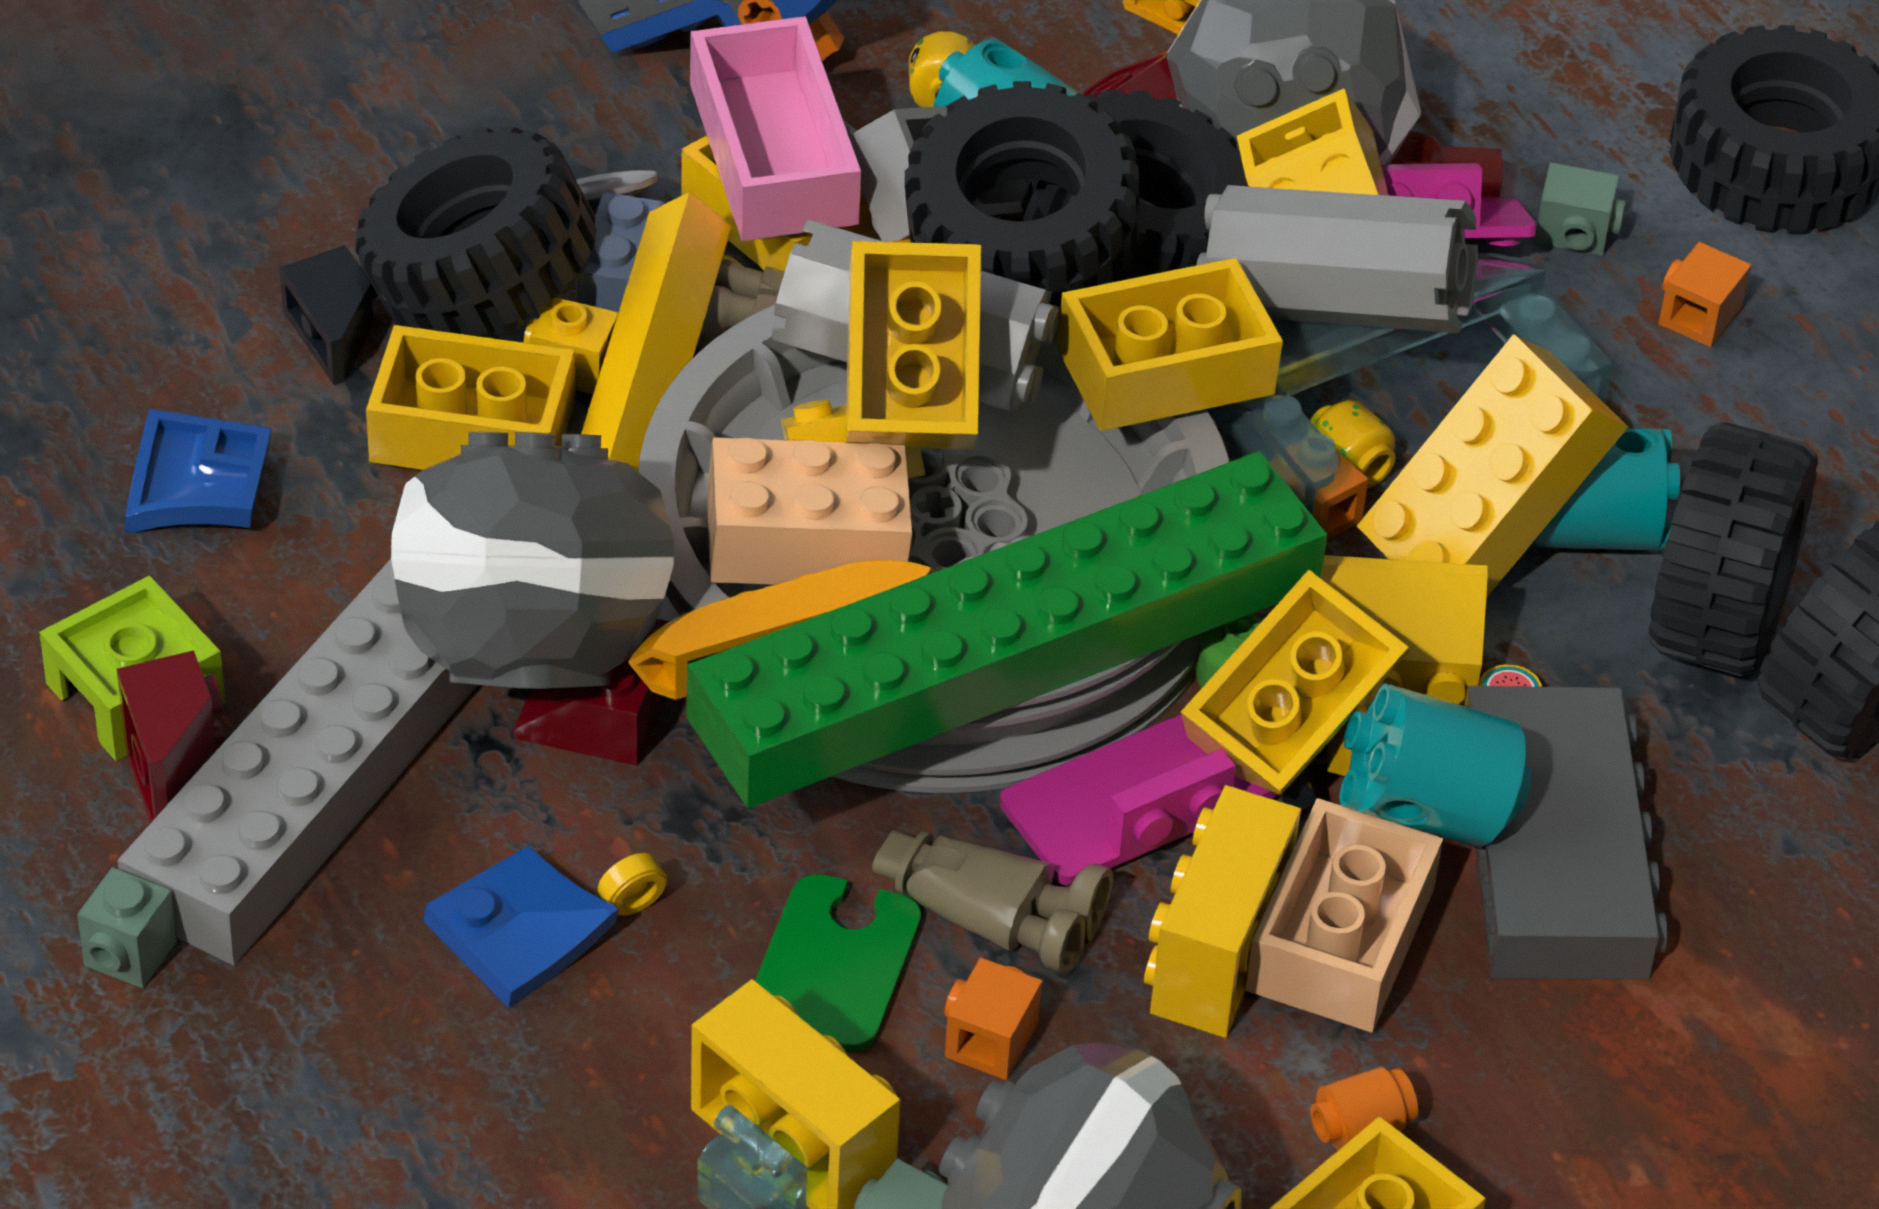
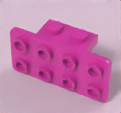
M1478 163L1381 165L1388 196L1466 201L1476 214L1477 230L1465 229V238H1485V242L1491 245L1514 246L1521 243V237L1536 236V222L1519 200L1514 198H1481L1482 168Z
M1180 714L1003 789L1000 794V808L1041 861L1054 865L1055 880L1062 885H1071L1078 873L1088 865L1096 863L1112 868L1193 833L1202 809L1207 807L1214 810L1225 785L1269 799L1276 797L1277 794L1236 777V765L1222 748L1207 754L1188 739L1182 715Z

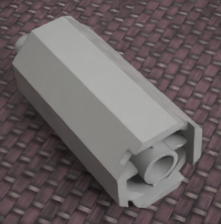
M1227 185L1223 194H1209L1207 198L1204 217L1207 230H1210L1207 253L1202 252L1199 255L1197 265L1237 258L1270 319L1459 333L1463 324L1456 315L1468 316L1472 308L1478 266V246L1465 243V229L1477 230L1476 214L1466 201Z
M807 219L801 231L813 234L808 246L795 242L790 252L776 299L774 313L776 316L786 318L785 329L773 327L772 340L847 362L849 259L852 241H883ZM981 271L979 402L1016 412L1020 402L1025 403L1027 401L1033 403L1035 401L1044 371L1043 367L1035 365L1040 346L1043 341L1052 342L1059 324L1061 307L1050 304L1052 291Z

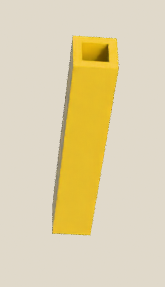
M691 192L650 211L581 433L601 435V448H608V458L627 463L637 472L639 470L644 437L652 415L670 384L693 359L732 227Z

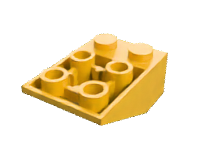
M1345 88L1237 135L1245 177L1249 187L1388 196L1373 130Z

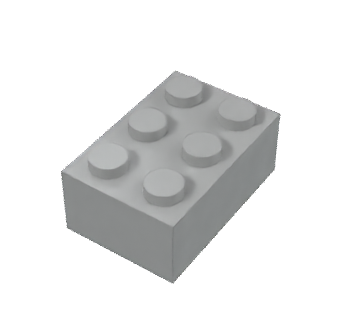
M946 106L894 109L849 135L861 169V188L871 212L872 224L883 242L910 239L904 187L905 170L909 167L908 155L913 143L919 137L923 138L922 129L938 113L943 117L947 115ZM1026 179L1010 180L995 185L979 195L972 202V205L994 218L1007 221H1024L1021 198L1026 185Z

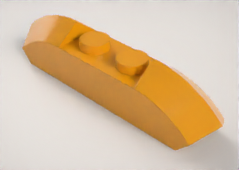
M869 560L849 563L817 573L804 574L796 579L755 591H745L734 597L687 612L668 622L639 646L628 663L653 693L674 700L687 697V664L934 573L937 570L929 566L906 561Z

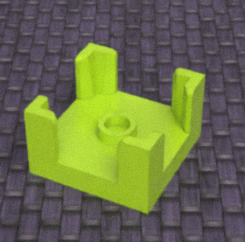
M150 575L39 632L46 684L63 701L69 697L68 682L71 681L93 705L98 740L115 761L126 756L116 669L194 650L202 674L213 673L215 675L221 694L222 705L226 703L221 651Z

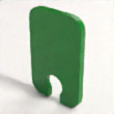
M821 874L805 876L797 881L792 888L755 982L771 995H779L785 998L803 1021L819 1034L829 1035L843 1047L845 1052L857 1053L865 1051L878 1038L919 931L921 911L918 904L912 898L900 893L879 889L874 902L875 919L864 928L846 929L832 920L831 912L835 907L842 904L848 889V880Z

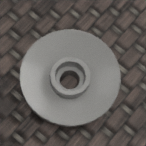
M633 170L588 176L576 179L595 216L603 192L636 197L653 186L658 181L657 172L651 170Z

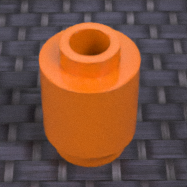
M1377 1067L1319 1087L1316 1093V1103L1312 1104L1310 1108V1116L1319 1139L1323 1143L1330 1142L1338 1151L1379 1116L1399 1132H1403L1406 1123L1417 1119L1418 1102L1409 1078L1401 1069L1395 1068L1387 1071L1383 1067Z

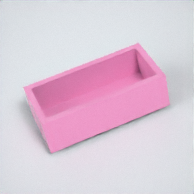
M806 16L691 31L690 86L741 241L804 233L801 230L807 219L836 228L859 225L861 169Z

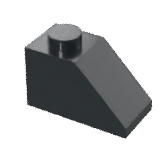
M346 245L279 268L283 312L333 385L345 382L374 325L372 300L378 297L362 266L358 264Z

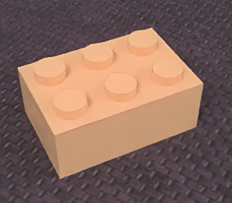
M713 437L707 488L710 582L775 585L796 579L804 574L817 573L854 562L869 560L908 562L912 524L905 445Z
M1317 798L1252 939L1245 991L1373 1033L1433 894L1443 838Z

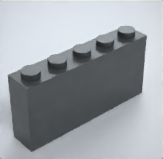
M1468 686L1465 707L1509 719L1520 724L1525 735V765L1530 767L1532 776L1530 792L1523 809L1491 843L1483 847L1475 846L1490 978L1649 980L1655 953H1664L1666 949L1667 922L1665 914L1655 913L1653 901H1657L1659 893V869L1657 862H1647L1646 851L1650 849L1652 834L1651 817L1649 812H1640L1638 801L1642 800L1644 791V771L1641 762H1632L1631 752L1635 750L1637 736L1636 719L1634 714H1625L1621 688Z

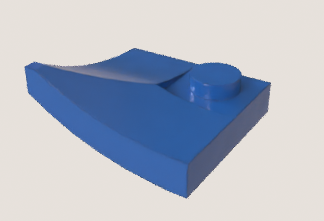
M149 409L134 469L125 515L124 531L134 533L157 527L185 524L230 525L250 528L270 449L272 428Z
M527 846L426 904L423 922L510 1008L548 983L595 944L616 923L618 909L612 903L592 895L574 884L547 863L530 846Z

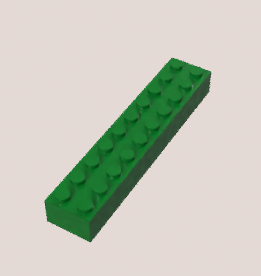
M1258 451L687 664L686 718L748 809L1276 605L1308 570L1321 578L1327 533L1264 455Z

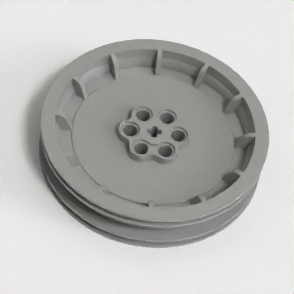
M775 304L734 325L702 349L670 384L653 413L641 449L638 472L661 491L674 538V566L657 619L672 621L702 606L734 597L745 591H755L772 586V584L710 582L707 488L713 437L784 440L780 419L794 416L793 408L795 406L818 400H830L832 408L846 405L847 362L772 340L773 327L785 329L786 318L774 315ZM1057 327L1052 342L1043 341L1040 346L1035 365L1043 367L1044 371L1038 394L1033 403L1027 401L1025 403L1020 402L1015 412L979 402L978 436L973 450L920 448L925 475L908 479L912 524L908 562L929 566L939 571L955 565L966 557L985 554L998 542H1010L1019 536H1033L1229 462L1223 440L1207 409L1100 431L1056 347ZM1201 634L831 777L877 788L924 793H963L1007 788L1152 726L1179 700L1196 677L1198 642Z

